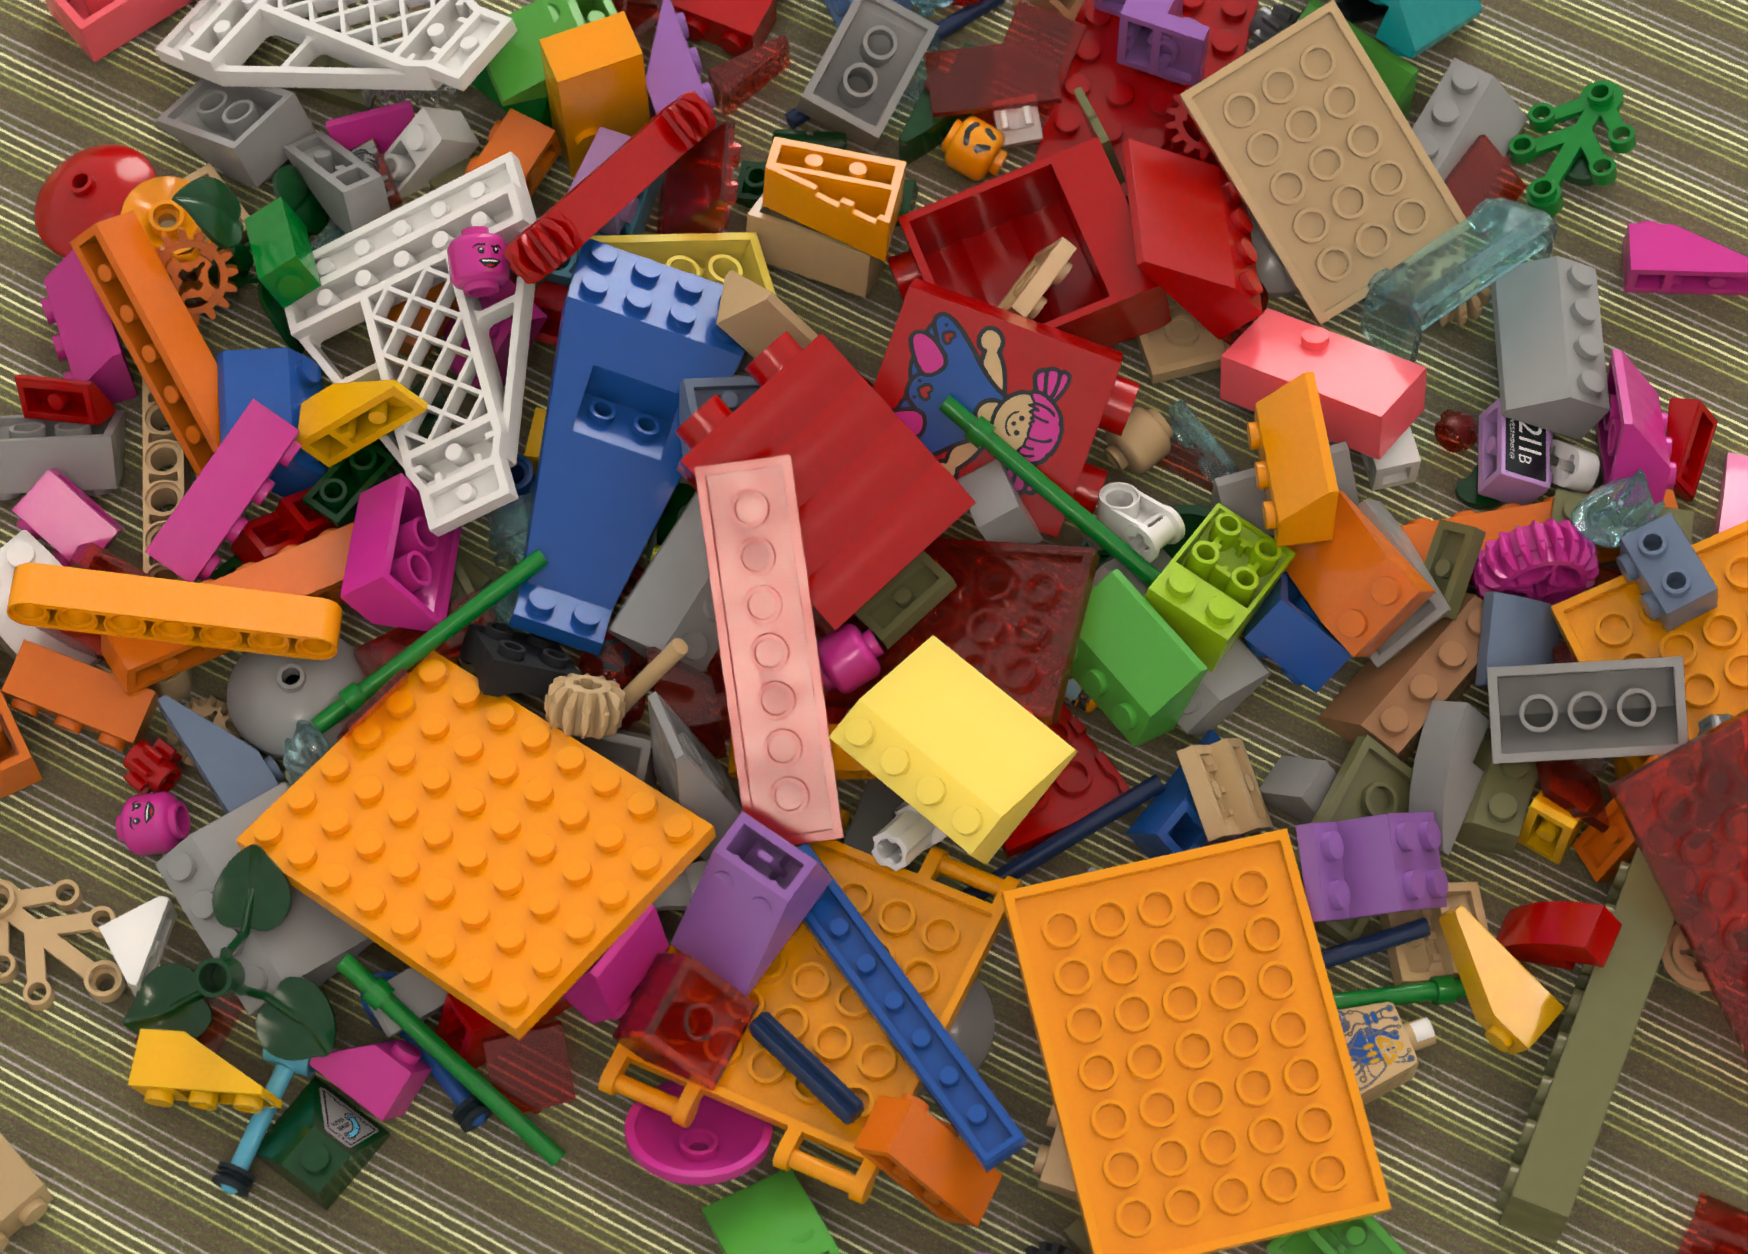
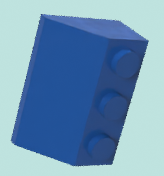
M288 347L226 350L218 353L217 375L221 443L252 399H255L298 429L301 403L323 390L322 369L317 362ZM300 448L287 468L279 463L269 479L276 483L271 492L287 497L311 488L328 471V467Z

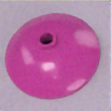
M668 1081L654 1088L680 1098L685 1087L673 1081ZM703 1095L697 1114L688 1128L673 1123L672 1116L635 1101L626 1116L624 1129L627 1149L642 1168L664 1180L690 1186L719 1184L747 1173L763 1160L770 1149L773 1139L772 1124Z

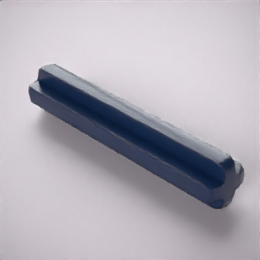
M769 1012L760 1013L750 1023L749 1030L751 1035L844 1124H852L861 1116L865 1110L863 1101Z

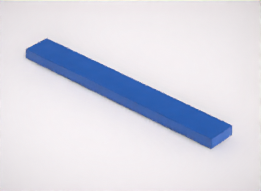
M808 843L798 847L799 850L816 860L832 877ZM833 878L802 920L987 1173L1028 1145L1027 1139Z

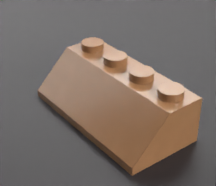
M1465 593L1456 621L1441 618L1381 668H1377L1372 660L1369 659L1320 714L1318 720L1352 746L1357 737L1368 734L1398 759L1405 762L1418 747L1422 729L1433 700L1457 702L1476 680L1484 600L1475 594Z

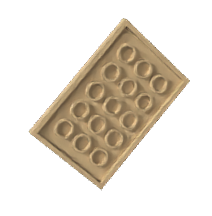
M1331 0L1179 95L1186 110L1318 326L1474 231L1334 0Z

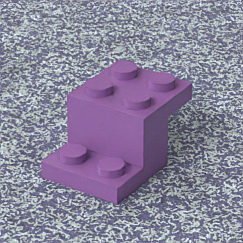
M1095 0V9L1120 17L1116 63L1183 85L1189 84L1192 87L1203 80L1210 27L1202 25L1192 18H1182L1183 0Z
M1433 811L1387 813L1337 822L1296 825L1305 895L1313 923L1447 907L1448 880L1441 867L1439 853L1441 832L1438 824L1435 822Z

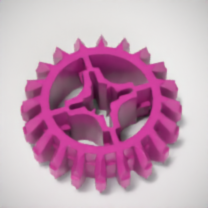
M1553 518L1548 519L1544 523H1537L1536 520H1533L1530 525L1523 527L1516 525L1515 530L1508 533L1500 532L1497 540L1485 542V549L1480 550L1473 569V585L1476 595L1484 600L1485 592L1495 591L1555 605L1585 592V589L1595 585L1594 578L1599 575L1598 553L1594 542L1590 540L1589 534L1584 532L1581 525H1572L1569 520L1556 523Z

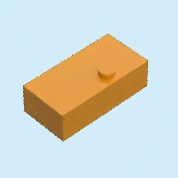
M624 11L539 40L552 126L556 130L562 148L561 154L572 178L576 176L600 126L632 137L650 119L643 53Z

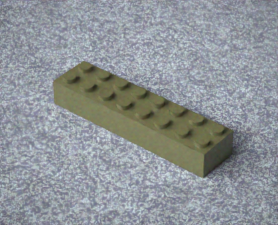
M1640 848L1636 849L1631 863L1621 860L1604 905L1622 924V927L1604 967L1582 964L1574 986V992L1561 1021L1558 1036L1545 1065L1543 1077L1527 1115L1528 1119L1511 1159V1162L1514 1163H1511L1495 1203V1206L1503 1209L1498 1225L1555 1247L1572 1211L1690 879L1692 867Z

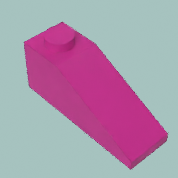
M1655 221L1628 224L1622 243L1624 292L1748 295V257L1674 224H1659Z

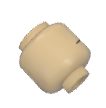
M1134 407L1130 412L1121 436L1108 431L1105 432L1109 447L1104 452L1112 465L1119 471L1127 468L1135 474H1142L1169 454L1171 451L1170 438L1173 436V431L1168 422L1156 409L1151 407L1146 410L1142 407Z

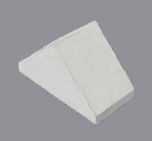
M160 895L99 927L134 997H136L137 991H140L145 977L159 966L176 921L177 913L169 897Z

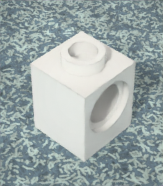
M1410 426L1379 460L1360 453L1372 491L1416 482L1421 458Z

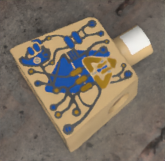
M1392 1002L1337 1010L1363 1106L1411 1080L1415 1076L1419 1064L1415 1051L1436 1044L1434 1029L1426 1016L1402 1024L1396 1007Z

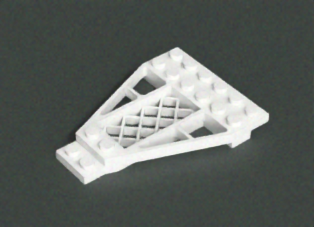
M200 0L155 48V51L162 62L221 86L436 91L442 84H446L465 91L518 30L512 18L481 7L474 0H368V4L348 9L347 5L363 0ZM421 5L430 7L409 13L410 8H414ZM339 8L337 13L318 18L319 13ZM397 12L401 14L399 17L382 22L379 21V17ZM371 20V25L350 31V26ZM403 33L402 38L382 43V38ZM277 35L300 44L281 66H241L269 36ZM328 55L358 68L308 66L318 56Z
M511 151L314 250L313 255L321 286L285 308L291 335L303 345L333 383L395 379L404 387L410 389L417 373L428 377L419 395L422 400L428 403L427 411L394 430L396 439L390 432L379 439L404 468L406 476L419 490L429 531L438 537L519 499L510 468L517 463L535 284H526L518 276L514 295L482 310L479 297H467L464 295L463 290L457 289L451 283L447 248L450 242L460 237L461 231L465 228L485 226L489 229V233L501 236L506 244H509L516 236L537 220L520 160ZM444 281L446 282L436 303L425 299L430 288ZM455 296L460 312L449 309ZM406 300L407 302L397 322L389 320L387 316L391 307ZM422 306L432 311L420 332L412 329L411 326ZM445 316L456 319V322L445 342L435 338ZM513 316L504 390L489 331L494 324ZM365 321L376 362L345 378L322 351L321 344L323 341ZM408 335L416 338L417 341L406 361L398 358V352ZM465 336H467L471 351L460 347ZM431 345L442 348L432 370L421 367ZM457 354L467 358L457 380L446 377V374ZM476 373L481 390L471 386ZM443 383L453 388L443 408L439 409L431 404ZM469 393L478 397L468 419H464L456 414L466 394ZM427 412L439 416L428 439L419 436L418 433ZM452 422L462 425L448 432Z

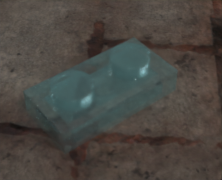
M1180 399L1167 409L1173 422L1171 426L1173 437L1184 450L1191 446L1200 456L1195 462L1211 483L1216 478L1239 472L1235 462L1183 399Z

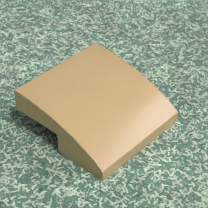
M1225 738L1209 745H1191L1176 751L1208 842L1235 838L1273 827L1242 738Z
M1478 882L1448 883V892L1446 894L1447 907L1379 915L1382 930L1423 917L1430 926V936L1387 949L1394 986L1429 982L1431 976L1451 974L1454 978H1460L1438 918L1443 912L1462 905L1489 932Z

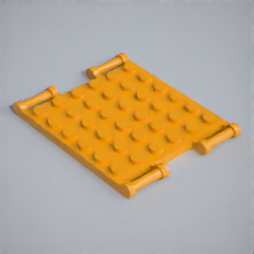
M840 808L843 831H845L850 812ZM837 839L808 843L949 1033L1006 919L1001 897L1002 892L1021 888L1023 882L1009 875L1003 879L951 858L947 850L937 846H933L930 849L917 874L905 868L895 872L888 866H880L873 855L836 841ZM796 844V845H793V846H795L796 848H798V847L801 846L802 844ZM942 874L996 897L991 904L935 880ZM803 921L800 923L747 998L670 945L661 962L662 967L653 977L600 1077L598 1090L611 1096L619 1093L672 1116L673 1123L685 1128L692 1124L703 1095L786 1130L773 1157L772 1163L774 1167L786 1172L794 1169L847 1192L850 1200L864 1205L873 1190L875 1179L880 1169L857 1151L854 1145L879 1095L901 1098L902 1094H910L917 1097L922 1084ZM769 1012L863 1101L865 1110L860 1117L852 1124H844L751 1035L749 1025L760 1013ZM631 1063L680 1084L685 1088L680 1098H677L626 1076L625 1072ZM804 1138L862 1163L857 1174L855 1175L800 1151L799 1148Z

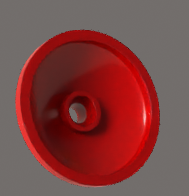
M98 145L70 156L49 175L38 194L34 209V221L40 238L50 250L65 258L73 250L69 243L95 223L121 215L123 204L129 193L142 182L158 177L157 173L144 155L124 145Z

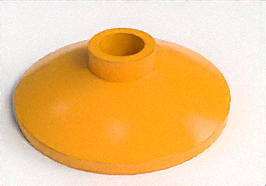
M160 176L146 180L129 193L122 207L121 214L132 210L135 212L151 244L159 248L163 245L161 233L166 232L171 239L178 238V227L183 226L187 236L193 237L198 227L188 212L172 201V197L190 182L183 178ZM165 220H172L176 223L168 228L160 226ZM182 248L173 253L183 255L195 248Z

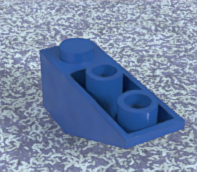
M1208 730L1197 745H1209L1222 739L1214 730ZM1181 765L1164 785L1165 791L1154 797L1126 832L1149 859L1200 848L1208 840Z

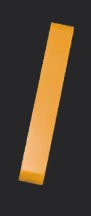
M24 563L15 567L6 611L10 619L27 626L309 660H327L336 656L343 614L342 607L338 603L325 598L40 563Z

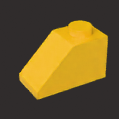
M1550 779L1532 801L1517 842L1560 865L1584 825L1593 802L1586 799L1585 795L1578 788L1569 784H1559Z

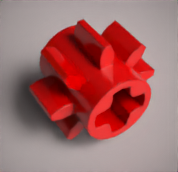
M161 737L157 739L154 745L147 739L141 740L129 750L124 759L123 766L129 770L124 776V780L139 794L151 793L152 790L154 792H169L181 778L182 768L177 763L182 759V756Z

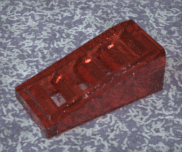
M785 35L768 41L708 71L709 84L715 103L724 117L737 110L790 65L789 41Z

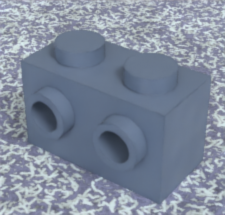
M1671 512L1620 537V556L1616 558L1618 567L1627 582L1630 583L1635 580L1643 593L1639 598L1646 614L1652 621L1659 619L1666 632L1717 607L1718 588Z

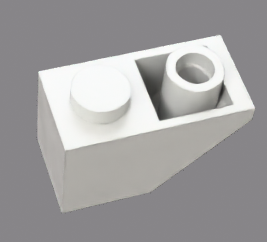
M422 107L379 160L381 162L378 163L380 166L378 172L382 176L387 174L388 179L384 180V183L388 190L393 188L394 194L392 196L394 199H401L429 186V180L465 159L467 160L480 143L461 111Z

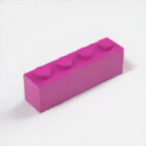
M252 399L145 553L188 582H196L198 578L203 581L208 580L222 560L215 555L225 540L233 544L249 521L242 516L252 501L260 506L276 484L269 479L279 463L287 468L299 452L302 444L297 442L296 439L300 435V431L258 401Z

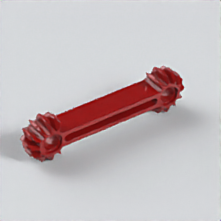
M687 91L649 119L637 133L533 224L507 244L504 256L510 263L509 267L517 277L520 276L526 284H535L548 274H551L681 156L706 137L715 128L717 119L705 99H701L695 91Z

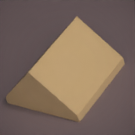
M733 270L727 273L724 279L716 324L754 359L786 331L803 349L818 336L773 292Z

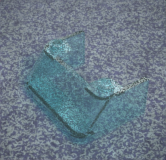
M1499 197L1494 200L1492 198L1483 200L1473 210L1471 216L1393 269L1384 268L1371 278L1368 283L1369 291L1366 296L1360 326L1361 332L1377 349L1415 363L1424 329L1519 264L1549 258L1558 231V224L1546 211L1507 198Z

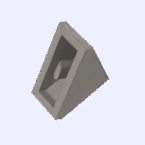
M998 459L992 460L957 480L976 502L969 509L976 527L1001 561L1043 540L1039 529L1004 465Z
M1281 755L1260 786V791L1265 801L1300 822L1308 824L1315 817L1337 773L1325 760Z

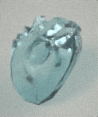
M1638 469L1633 476L1613 480L1590 493L1576 506L1571 514L1573 527L1591 542L1604 547L1620 546V537L1656 520V517L1663 511L1665 503L1659 502L1654 504L1646 475L1643 470Z
M299 720L296 723V730L292 739H285L284 747L286 753L283 756V763L286 767L285 777L290 786L331 749L326 738L309 721Z

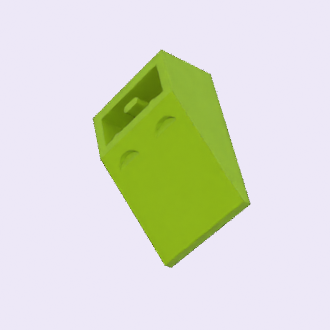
M1218 502L1151 584L1144 598L1206 665L1208 670L1213 672L1236 643L1294 559L1296 553L1286 546L1276 547L1274 538Z

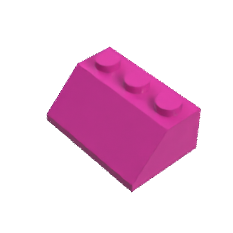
M72 250L44 279L48 297L40 299L48 324L57 323L59 334L53 335L52 340L59 361L68 359L71 371L63 373L64 379L94 382L112 404L138 397L118 331L74 250Z
M1612 349L1607 371L1610 411L1595 425L1606 501L1662 507L1666 489L1673 490L1677 471L1676 462H1670L1672 438L1665 436L1668 415L1667 412H1661L1659 396L1656 390L1622 350Z
M402 473L360 493L340 598L371 624L428 632L447 617L462 526L439 537L430 532L419 490Z

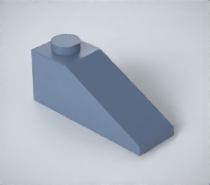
M167 695L157 699V707L225 814L278 786L285 779L270 755L263 759L257 749Z

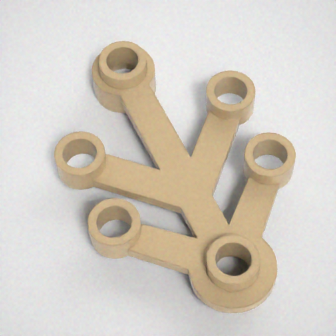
M0 879V899L7 900L6 906L0 909V963L4 961L11 963L8 971L0 973V984L12 982L19 973L18 963L10 953V925H12L24 934L27 983L23 988L22 994L31 1009L35 1011L46 1010L53 1004L55 999V993L47 981L46 952L84 979V985L94 1000L108 1003L122 995L125 990L126 981L116 963L110 960L94 962L60 937L92 932L94 936L104 938L100 929L95 927V922L102 916L110 917V921L117 918L111 908L97 906L90 912L36 919L24 909L55 904L58 909L65 912L77 909L83 900L82 892L77 883L70 879H63L55 885L19 890L12 882ZM63 891H75L74 896L70 900H59V896ZM113 979L115 981L114 986L110 990H99V985L103 980ZM44 988L47 990L46 995L41 1000L31 999V995L36 989Z

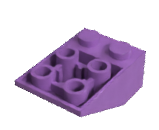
M671 0L662 1L646 74L650 119L687 91H695L701 99H705L711 108L716 107L709 82L702 83L699 75L702 72V65L696 47L689 48L686 38L689 37V30L683 12L675 13ZM717 123L715 128L706 137L689 149L678 160L712 151L711 133L718 131Z
M742 811L713 850L671 945L747 998L833 878L816 860Z

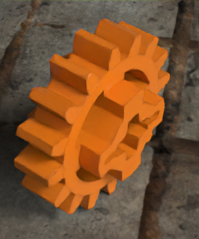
M183 226L178 227V238L171 239L166 232L161 233L163 245L160 248L156 245H153L181 299L183 302L188 298L201 297L204 299L198 303L185 304L196 325H199V314L206 313L211 320L216 319L213 308L217 304L224 308L230 306L224 296L225 292H237L236 284L228 280V277L238 274V268L233 264H225L233 256L230 249L218 251L219 246L210 239L208 241L204 240V233L199 227L195 230L193 237L187 236ZM182 248H195L191 254L176 255L173 253ZM215 260L218 267L217 285L208 278V270L212 266L211 262ZM195 267L198 280L195 283L187 280L182 284L179 272L182 269L190 272Z

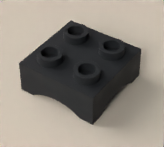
M487 622L486 626L470 623L458 656L462 663L474 666L481 692L484 695L495 697L511 693H530L545 699V695L548 694L549 685L553 683L554 678L559 676L567 677L570 673L580 675L570 661V657L565 654L557 642L531 633L514 632L509 626L498 622Z

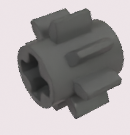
M1276 3L1273 9L1267 5L1263 6L1255 14L1249 25V33L1256 38L1251 47L1253 49L1293 25L1298 20L1300 14L1285 4L1280 6Z

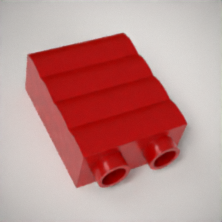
M1099 137L898 217L908 250L887 258V262L903 302L910 284L915 278L997 307L1036 253L1064 237L1077 248L1068 260L1073 264V267L1059 285L1055 286L1052 284L1042 295L1047 299V303L1033 319L1034 321L1109 348L1122 341L1134 339L1140 335L1155 331L1172 322L1166 292L1136 264L1130 206Z
M786 331L745 368L761 388L734 412L716 394L675 431L676 435L691 450L679 461L676 470L698 493L694 467L791 454L814 621L828 635L836 631L976 502L822 333L803 349Z

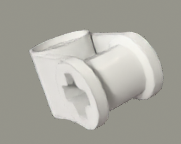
M1114 482L1101 488L1097 519L1149 563L1159 556L1160 549L1164 546L1176 544L1184 538V522L1172 507L1156 501L1128 483Z

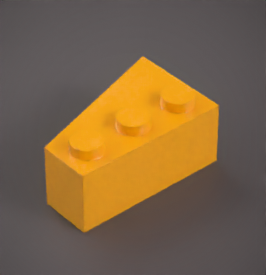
M774 137L765 166L762 206L885 262L902 203L906 162Z

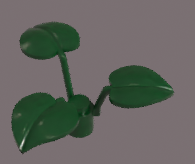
M284 166L277 170L272 180L276 199L282 197L306 225L308 236H314L322 232L328 224L329 215L309 189L299 170L294 166ZM212 177L198 178L183 186L172 197V201L188 212L201 231L213 243L219 246L218 251L230 249L233 256L225 264L236 265L238 274L228 277V280L234 282L237 288H241L246 284L259 283L257 287L258 297L266 315L290 349L302 354L305 348L291 335L285 309L258 280L257 275L247 276L254 260L250 252L249 241L244 245L239 244L244 227L238 221L241 216V206L237 197L226 184ZM215 260L211 262L212 266L208 270V278L217 285L218 267Z
M249 845L237 853L223 869L213 891L212 905L217 921L225 927L241 926L239 934L227 947H223L220 950V957L202 961L195 971L188 966L177 963L164 964L152 970L143 980L140 991H137L134 1002L123 1020V1025L138 1035L140 1029L184 1031L194 1039H197L207 1031L213 1020L212 1008L204 997L217 998L237 993L239 996L246 995L268 1003L258 1012L255 1027L259 1042L270 1054L284 1060H302L313 1057H326L332 1053L336 1041V1018L328 997L318 985L305 978L288 977L279 983L273 996L267 991L246 986L244 984V968L237 959L233 958V953L248 938L251 928L262 932L273 930L285 920L291 909L292 890L290 883L279 866L261 846Z

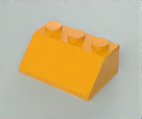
M1314 371L1304 372L1255 403L1254 422H1247L1249 449L1258 450L1260 460L1254 463L1256 486L1258 490L1265 489L1267 501L1262 502L1263 522L1266 530L1273 529L1276 547L1333 539L1339 490Z

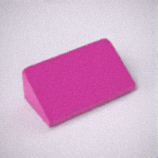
M411 100L327 120L325 123L328 135L350 152L373 140L377 149V153L374 155L377 157V160H380L415 115Z

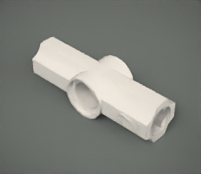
M906 801L894 810L896 817L873 837L874 848L871 852L880 866H888L895 872L909 865L922 851L929 849L947 837L946 834Z

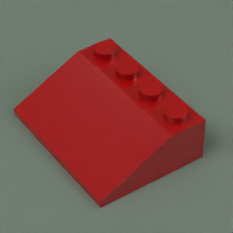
M1127 139L1124 141L1122 149L1137 266L1218 340L1263 314L1260 297L1263 288L1257 277L1255 264L1258 261V255L1253 247L1251 238L1253 224L1248 216L1246 206L1226 173L1219 166L1136 140Z

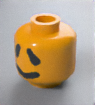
M975 116L966 118L964 122L957 119L940 148L946 152L944 156L945 164L972 181L982 180L988 172L996 176L1009 154L1002 150L1005 142L1004 133Z

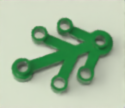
M1596 81L1587 85L1581 91L1578 99L1556 107L1548 103H1538L1529 109L1530 127L1539 133L1548 132L1554 128L1555 124L1580 116L1575 125L1536 139L1526 134L1517 135L1509 142L1511 159L1517 164H1528L1537 156L1560 149L1545 176L1535 179L1526 191L1528 209L1532 215L1539 218H1548L1561 211L1564 202L1560 186L1581 150L1589 164L1590 177L1594 184L1607 186L1616 180V163L1613 158L1605 156L1593 132L1598 122H1603L1608 131L1610 148L1618 154L1628 153L1636 146L1634 128L1629 124H1624L1619 114L1624 97L1622 89L1616 83ZM1541 116H1547L1544 119H1537ZM1620 137H1627L1625 140H1617ZM1521 148H1528L1525 151H1518ZM1602 169H1608V171H1606V172H1602V173L1598 172L1599 170H1602Z

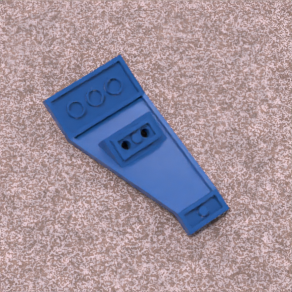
M593 239L587 240L581 246L562 308L523 557L524 560L539 549L549 564L519 586L509 623L510 627L599 655L604 643L611 613L682 478V475L676 470L679 461L683 458L681 439L675 433L680 427V382L683 379L733 377L744 354V349L716 324L723 290L722 284Z

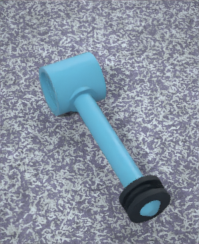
M263 1048V1060L275 1066L265 1089L280 1100H282L293 1075L300 1074L311 1078L317 1071L308 1064L311 1058L284 1060L270 1054ZM263 1107L261 1113L253 1114L231 1162H219L217 1166L219 1170L215 1171L218 1175H213L211 1181L222 1188L223 1192L230 1195L248 1196L249 1190L247 1188H251L249 1183H254L256 1179L248 1170L277 1108Z

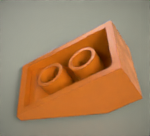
M1339 490L1333 539L1286 546L1294 551L1296 555L1285 571L1322 624L1353 657L1372 656L1436 592L1342 490Z

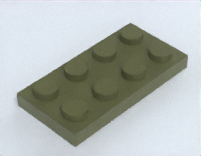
M1368 734L1357 737L1311 823L1337 822L1387 813L1408 812L1413 769ZM1298 846V848H1297V850H1296V852H1295L1294 855H1295V859H1296V862H1297L1298 870H1299L1300 877H1301V881H1302L1303 888H1304L1302 868H1301V861H1300V854H1299V846ZM1370 917L1314 922L1313 924L1342 944L1359 938Z

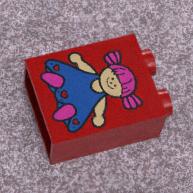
M915 278L906 293L873 389L956 480L996 458L982 446L977 449L964 438L966 432L938 410L949 395L955 398L978 419L981 415L996 427L994 432L1093 515L1099 499V492L1103 488L1108 470L1085 461L1098 428L1119 436L1122 435L1140 384L1117 376L1122 363L1123 352ZM1004 465L1039 531L1058 538L1065 516Z

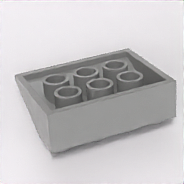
M283 782L193 832L155 863L158 871L213 958L220 957V950L223 947H227L241 930V926L225 927L217 921L212 905L215 884L228 862L240 852L236 839L291 787L289 783ZM290 885L292 904L285 920L278 927L270 931L262 932L251 928L248 938L233 953V958L237 959L244 968V984L246 986L267 991L274 996L279 983L288 977L305 978L320 987L338 972L335 966L347 953L355 958L374 941ZM236 993L249 1016L257 1017L258 1012L268 1004L261 999L246 995L239 996Z

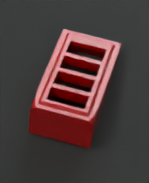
M1671 398L1668 407L1667 437L1672 438L1670 462H1676L1677 467L1673 490L1684 501L1692 502L1718 420L1699 399Z

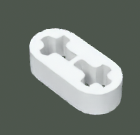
M1553 439L1550 446V468L1553 472L1552 483L1580 493L1588 492L1598 477L1600 465L1598 456L1579 446Z

